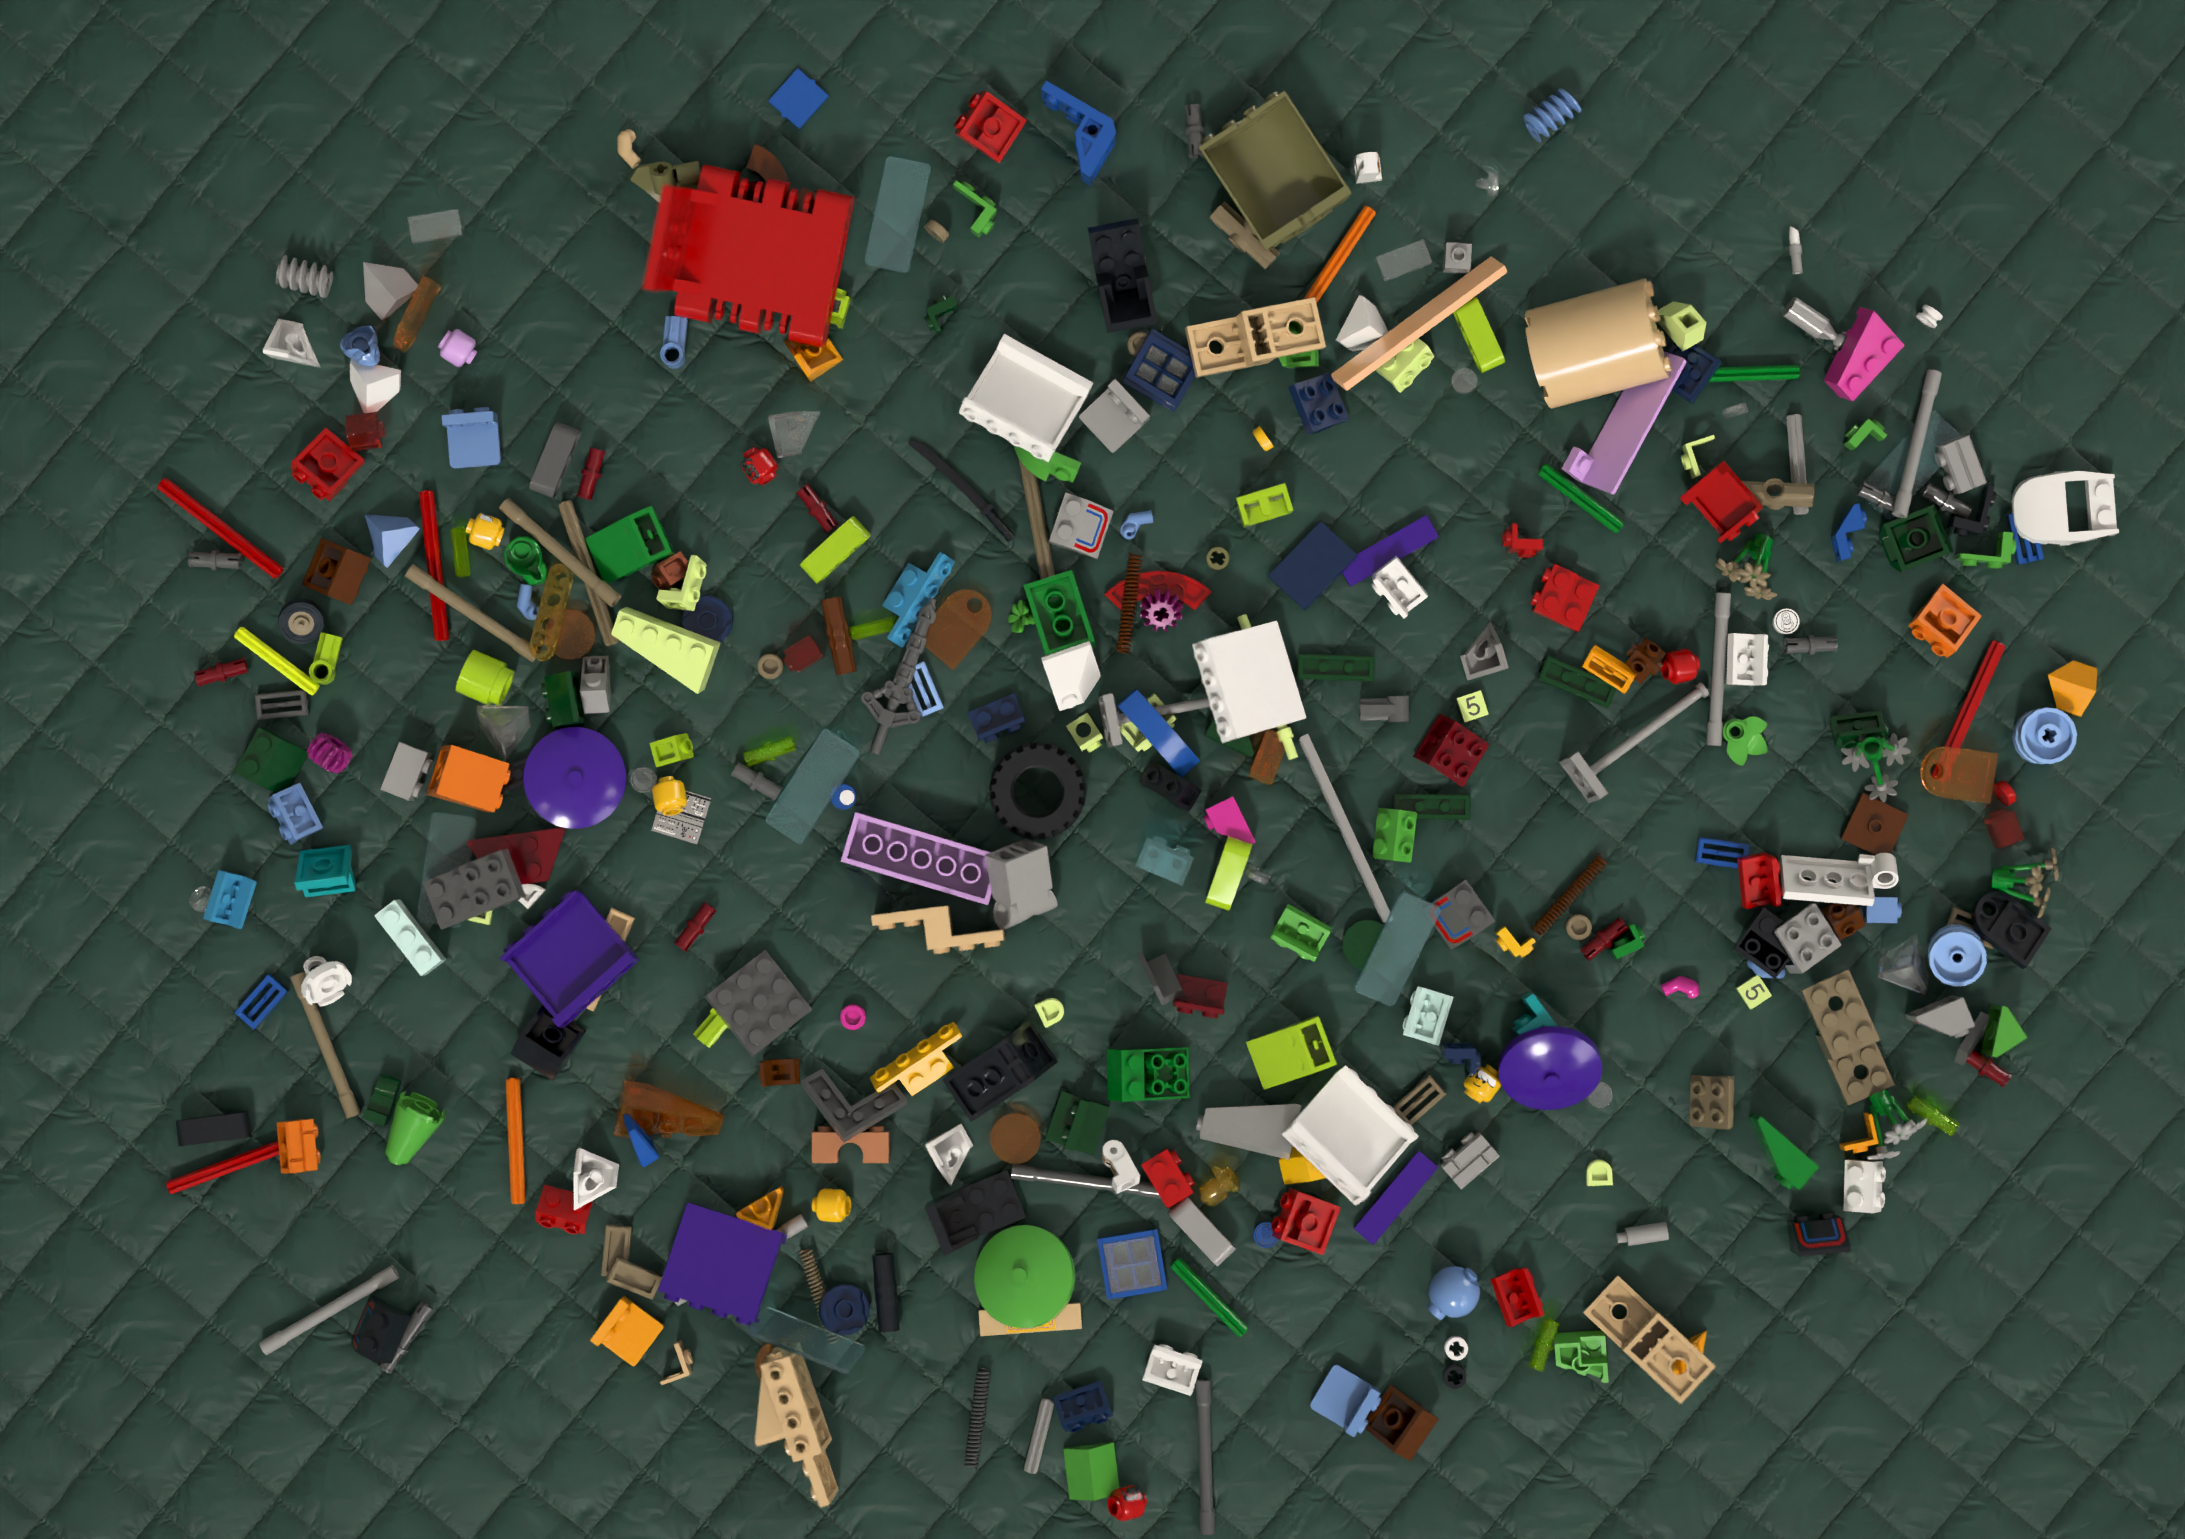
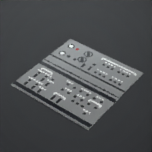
M686 791L687 805L682 808L683 811L671 816H665L662 812L657 811L651 831L698 844L711 798Z

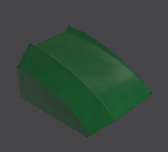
M1935 504L1908 514L1906 518H1898L1881 525L1879 538L1890 565L1899 572L1953 552L1951 541Z

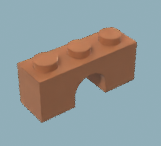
M818 1126V1130L812 1132V1163H838L839 1150L845 1143H855L861 1148L863 1163L890 1162V1130H884V1126H871L869 1130H864L844 1143L832 1126Z

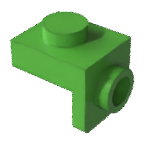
M1868 418L1859 427L1855 424L1846 433L1845 436L1848 439L1844 445L1849 450L1857 448L1869 433L1878 441L1885 439L1887 434L1883 432L1885 428L1874 419L1871 421Z

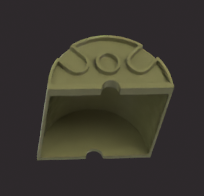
M1277 91L1270 94L1264 99L1265 104L1259 108L1256 105L1252 106L1243 113L1244 117L1241 121L1236 123L1235 120H1231L1222 127L1223 131L1216 136L1210 134L1201 140L1200 143L1202 145L1199 147L1266 251L1272 250L1281 242L1284 244L1330 214L1333 211L1332 208L1345 202L1352 194L1285 91L1280 94Z

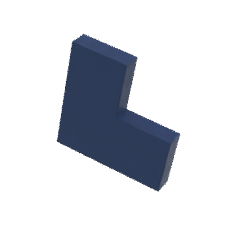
M1674 342L1667 353L1682 357L1687 362L1671 391L1693 404L1722 362L1697 345H1693L1682 352Z

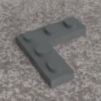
M823 1069L818 1070L801 1081L802 1088L843 1143L907 1105L908 1101L896 1084L893 1083L878 1093L876 1091L850 1106Z

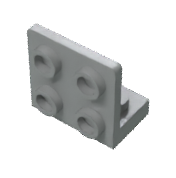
M1114 379L1108 385V389L1079 415V419L1111 453H1114L1150 420V415Z
M1815 903L1810 904L1774 930L1791 958V961L1785 965L1790 974L1804 973L1841 946V943Z

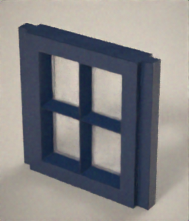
M1151 329L1123 377L1122 383L1168 410L1175 412L1195 377L1190 351Z

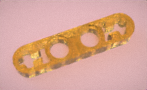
M564 564L553 565L548 572L533 628L529 651L539 661L549 660L555 652L573 583V573ZM563 571L566 577L561 578L559 582L555 576L556 574L560 575ZM554 594L560 595V603L557 606H549V598ZM545 619H554V626L551 630L545 631L542 629V623ZM544 641L547 650H542L540 654L536 649L537 647H542Z

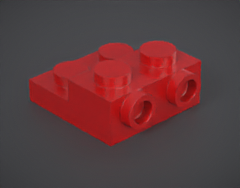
M981 91L979 94L976 92L968 102L970 109L967 114H961L956 120L954 127L957 129L954 134L995 162L1000 163L1027 120L989 92Z
M325 428L291 462V470L293 471L291 474L299 483H308L312 487V493L318 499L323 500L326 498L330 502L347 485V481L364 464L365 460L330 430Z
M1554 564L1551 568L1547 567L1542 575L1541 581L1544 582L1541 591L1536 590L1530 604L1534 605L1531 612L1579 632L1600 585Z
M1289 1188L1288 1193L1285 1192L1281 1197L1280 1206L1282 1210L1279 1217L1276 1216L1272 1221V1236L1323 1255L1341 1207Z

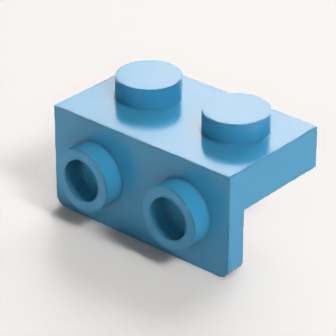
M218 870L203 919L242 929L257 881L240 874Z

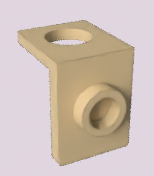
M681 1339L674 1343V1347L683 1371L662 1378L660 1381L661 1385L689 1376L693 1372L690 1365L693 1363L691 1352L689 1349L685 1350Z

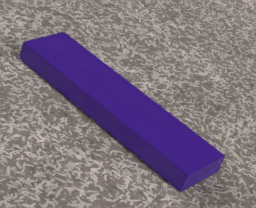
M1425 515L1358 553V557L1342 574L1348 585L1352 587L1371 576L1395 556L1401 559L1439 538L1428 516Z
M1418 1150L1353 1229L1374 1245L1438 1169V1166Z

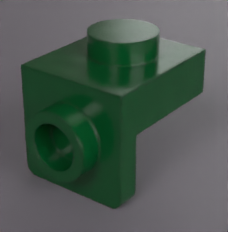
M947 295L941 296L933 301L934 305L926 308L928 314L924 317L930 331L935 329L937 335L942 333L936 319L958 309L953 296L949 298Z

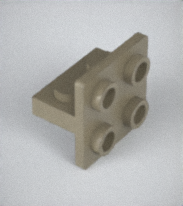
M1691 1075L1690 1126L1731 1129L1734 1118V1076Z

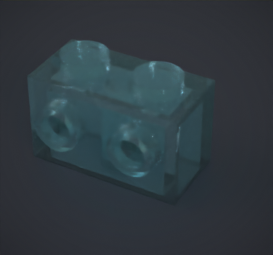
M1153 835L1152 840L1146 838L1135 866L1183 886L1194 860V857L1189 856L1191 850L1179 845L1176 846V849L1166 846L1167 840Z

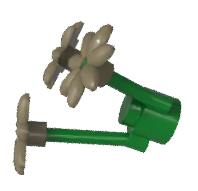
M1756 534L1752 541H1746L1744 548L1734 561L1726 563L1719 558L1718 562L1715 563V566L1722 570L1721 574L1723 576L1728 575L1732 582L1736 580L1741 583L1750 581L1751 588L1744 587L1745 595L1755 596V599L1762 597L1766 600H1771L1772 597L1777 596L1776 593L1771 592V589L1766 588L1767 582L1765 581V579L1770 577L1767 569L1772 554L1770 551L1773 545L1771 537L1765 534ZM1750 551V556L1756 559L1754 566L1745 563V569H1737L1739 562Z
M2051 848L2052 859L2044 860L2042 863L2016 866L2002 865L2001 869L1994 868L1992 888L2034 903V906L2040 907L2037 918H2041L2051 893V889L2048 887L2044 898L2038 896L2039 891H2042L2040 882L2044 877L2041 874V868H2045V870L2053 869L2055 881L2058 880L2059 869L2055 849ZM2032 869V876H2027L2026 878L2015 877V873H2013V871ZM2014 883H2025L2026 886H2031L2029 894H2033V897L2009 889V887L2014 888Z

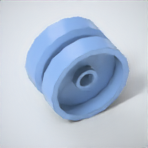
M2039 708L2026 712L2017 720L2012 735L2013 744L2018 754L2028 762L2035 764H2052L2062 761L2071 754L2076 745L2077 738L2074 722L2066 713L2054 708Z
M1961 924L1947 925L1938 929L1931 937L1927 947L1928 960L1934 975L1941 982L1951 986H1966L1975 982L1983 974L1987 964L1986 951L1980 936L1972 928ZM1956 953H1960V954H1961L1960 957H1959L1958 955H1956V957L1953 958V955H1954V954H1956Z

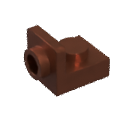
M681 551L654 567L651 576L654 585L658 589L669 591L670 588L685 579L689 562Z

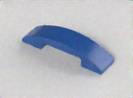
M1136 688L1117 705L1181 778L1200 762L1185 742Z

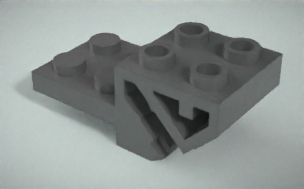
M508 848L423 882L441 930L498 909L526 896Z

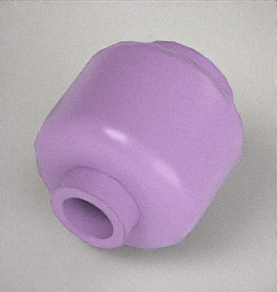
M455 329L452 332L448 330L438 346L441 349L440 356L456 367H461L465 362L470 365L477 354V351L474 350L476 341L459 329Z

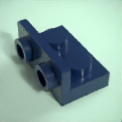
M1015 693L967 712L978 740L984 739L985 743L1000 738L998 733L1004 730H1008L1010 734L1022 729L1021 723L1026 722Z
M1440 1043V1054L1449 1060V1063L1460 1064L1464 1063V1059H1466V1069L1470 1074H1476V1068H1480L1481 1057L1480 1052L1471 1043Z
M1102 1381L1053 1396L1058 1416L1065 1432H1077L1082 1430L1085 1425L1091 1423L1101 1424L1106 1422L1108 1417L1113 1416Z

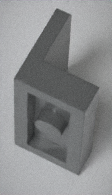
M1142 951L1137 953L1162 1006L1185 995L1166 954L1147 962Z

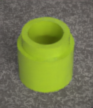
M473 650L461 670L456 684V692L486 705L493 703L500 706L508 694L515 671L507 668V663Z

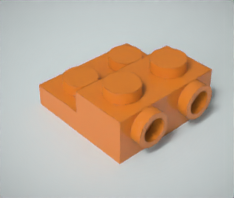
M1941 584L1928 602L1920 608L1908 626L1913 629L1912 634L1915 638L1919 640L1925 639L1932 645L1931 649L1936 655L1948 658L1958 650L1982 615L1948 587Z

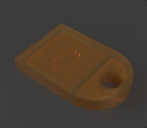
M422 276L396 331L393 343L394 348L406 352L416 340L441 289V286L433 280Z
M960 590L951 594L936 611L937 616L934 624H930L926 635L927 642L925 647L953 671L986 633L992 621V611L988 601L983 595L973 590ZM977 598L982 602V608L977 613H972L967 608L969 600Z
M1948 746L1935 748L1926 755L1922 762L1920 771L1922 783L1928 792L1938 797L1990 804L1998 753ZM1934 764L1939 766V773L1936 777H1932L1930 774V768Z

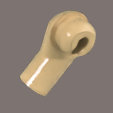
M626 129L618 135L617 151L634 169L642 160L632 150V142L636 139L634 131Z

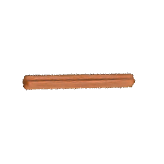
M1368 206L1363 207L1304 299L1315 297L1316 304L1318 303L1375 216L1376 212Z
M514 1077L506 1079L510 1193L512 1204H523L526 1199L520 1078Z

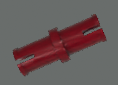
M590 447L585 469L581 470L583 476L576 495L588 500L593 499L597 479L601 478L599 472L604 454L606 453L605 451Z
M809 483L796 492L810 510L808 512L809 515L816 518L826 534L839 525L825 507L827 505L825 501L819 499Z
M242 657L241 659L224 664L218 662L214 667L194 671L198 687H201L202 685L219 680L225 682L227 678L249 673V670L247 669L248 665L245 658Z
M703 902L691 920H687V926L677 940L674 941V944L687 952L698 935H702L705 932L703 930L717 911Z
M1620 917L1616 918L1603 931L1599 930L1596 932V937L1579 949L1580 952L1584 953L1583 956L1590 962L1605 948L1609 949L1613 946L1612 942L1628 931V926L1624 925L1625 922Z
M1976 1050L1972 1051L1966 1061L1978 1070V1074L1981 1076L1986 1075L2002 1088L2012 1076L2011 1073L1993 1063L1991 1057L1986 1058Z

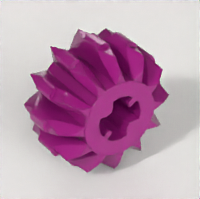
M1157 588L1155 596L1147 593V601H1141V608L1143 610L1140 611V617L1146 618L1144 621L1146 626L1153 624V631L1155 632L1160 626L1166 633L1168 625L1175 628L1177 626L1176 620L1182 619L1180 611L1183 609V604L1177 603L1179 600L1177 594L1170 597L1169 589L1164 594H1161ZM1161 607L1165 608V610H1163L1162 613H1158Z
M326 733L317 734L307 749L309 758L314 760L315 764L333 773L342 772L348 766L353 756L351 749L344 742Z

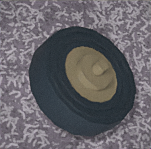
M308 599L289 601L281 609L278 616V626L282 635L290 642L296 644H308L315 641L322 633L325 625L324 614L321 608L315 602Z

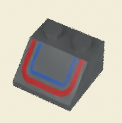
M1462 879L1421 908L1450 950L1471 939L1495 922L1466 879Z

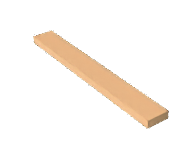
M1493 257L1486 259L1331 374L1333 380L1346 391L1352 388L1506 274L1505 265Z

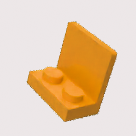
M623 1296L590 1341L596 1346L602 1343L634 1367L657 1338L664 1325L626 1296Z

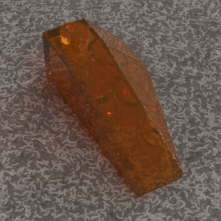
M624 1080L619 1096L613 1136L630 1138L623 1115L626 1113L631 1115L647 1135L662 1134V1138H670L672 1133H684L687 1136L719 1135L724 1115L651 1084Z

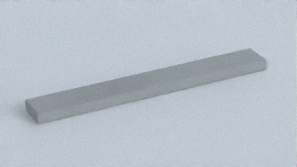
M1308 734L1299 737L1298 741L1382 922L1387 923L1393 920V917Z

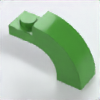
M1014 446L1022 464L1038 478L1046 481L1049 474H1052L1062 481L1073 483L1081 462L1054 452L1049 462L1034 457L1029 451L1021 447Z

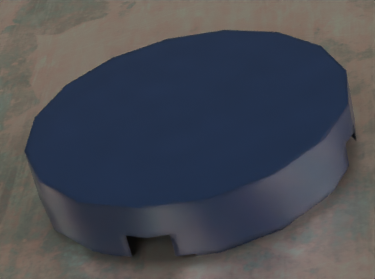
M702 596L696 603L694 611L684 610L682 625L684 629L722 642L729 636L732 630L733 616L730 608L723 600L714 596Z
M838 1284L829 1288L823 1294L819 1303V1317L828 1331L837 1335H851L858 1332L869 1317V1302L866 1295L855 1286Z

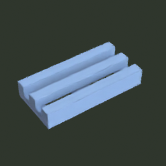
M923 661L916 664L914 678L926 704V710H922L912 684L909 685V688L913 690V701L916 703L918 711L924 717L944 707ZM917 669H922L937 704L936 706L932 707Z

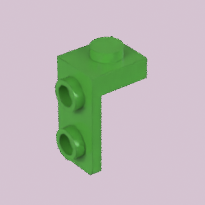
M955 180L953 188L983 209V212L972 225L971 232L979 238L983 233L987 235L995 225V222L992 220L997 215V209L994 208L996 204L986 196L980 198L973 193L975 188L967 182L962 181V183H959Z
M2013 532L1998 533L1995 556L1959 553L1955 555V560L1962 561L1961 565L1977 566V562L1987 563V568L2002 569L2003 565L2011 563V554H2014L2016 550V539H2013Z

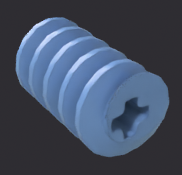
M1557 89L1556 96H1548V102H1540V108L1534 107L1531 111L1532 114L1526 113L1523 117L1529 133L1539 143L1542 142L1540 138L1541 133L1546 137L1550 136L1547 128L1550 127L1554 131L1558 130L1555 122L1558 121L1562 125L1566 124L1563 116L1566 115L1570 119L1574 118L1572 109L1578 113L1581 112L1577 101L1564 89Z

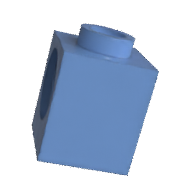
M1875 897L1873 906L1862 905V917L1865 923H1897V918L1901 917L1902 908L1901 903H1898L1897 897Z

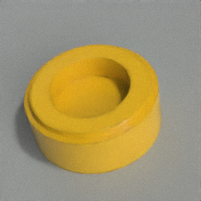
M1260 426L1253 430V435L1264 451L1274 447Z

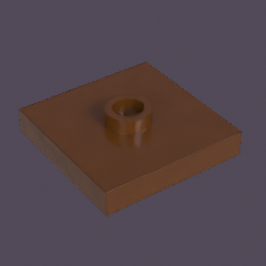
M1861 793L1840 839L1873 855L1879 853L1891 854L1909 815L1877 799L1870 800L1869 795Z

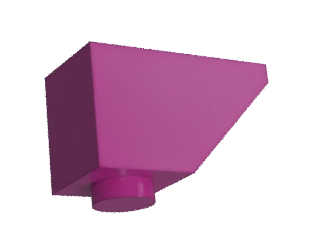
M1233 796L1205 810L1207 815L1203 816V819L1209 830L1214 829L1218 834L1230 836L1250 844L1255 843Z

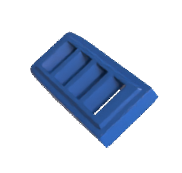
M626 1113L623 1115L630 1140L640 1165L646 1167L657 1160L659 1154L652 1139L631 1115Z

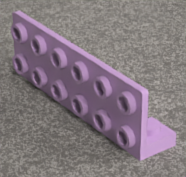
M1664 352L1665 356H1669L1672 365V371H1669L1670 378L1624 389L1589 454L1577 447H1573L1562 470L1581 483L1610 494H1615L1687 361L1682 357Z

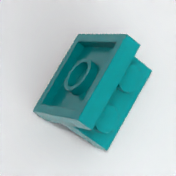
M343 845L300 851L295 877L297 891L303 890L305 897L356 891V882L351 868V846Z
M1527 991L1519 997L1531 1014L1527 1015L1525 1013L1514 1021L1516 1026L1512 1028V1031L1516 1036L1539 1027L1557 1026L1533 993Z

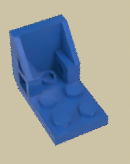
M1046 81L1041 88L1042 100L1045 101L1044 105L1055 112L1058 109L1066 113L1065 117L1075 124L1081 122L1075 132V144L1081 179L1084 183L1091 186L1116 143V130L1113 119ZM1093 131L1096 134L1091 135L1089 132Z

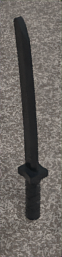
M908 442L912 448L926 458L964 493L981 511L980 514L989 519L1007 542H1010L1015 537V534L1010 531L1008 526L995 513L994 507L991 504L988 505L938 455L923 443Z

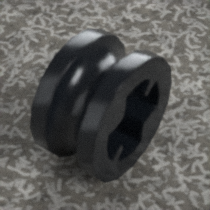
M1452 1364L1444 1369L1443 1380L1449 1388L1458 1389L1465 1384L1466 1373L1459 1365ZM1455 1370L1457 1374H1461V1378H1458L1459 1382L1453 1383L1451 1379L1448 1380L1447 1376H1451L1450 1371Z

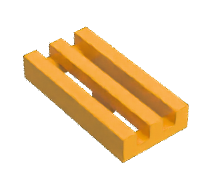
M1596 645L1591 649L1582 666L1624 694L1629 690L1637 675L1632 671L1631 667Z

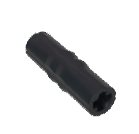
M894 1253L872 1255L878 1332L899 1331Z

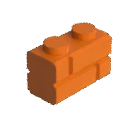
M314 1119L277 1122L281 1173L290 1174L318 1170L321 1156L319 1150L316 1149L315 1138L318 1137V1127L314 1123Z

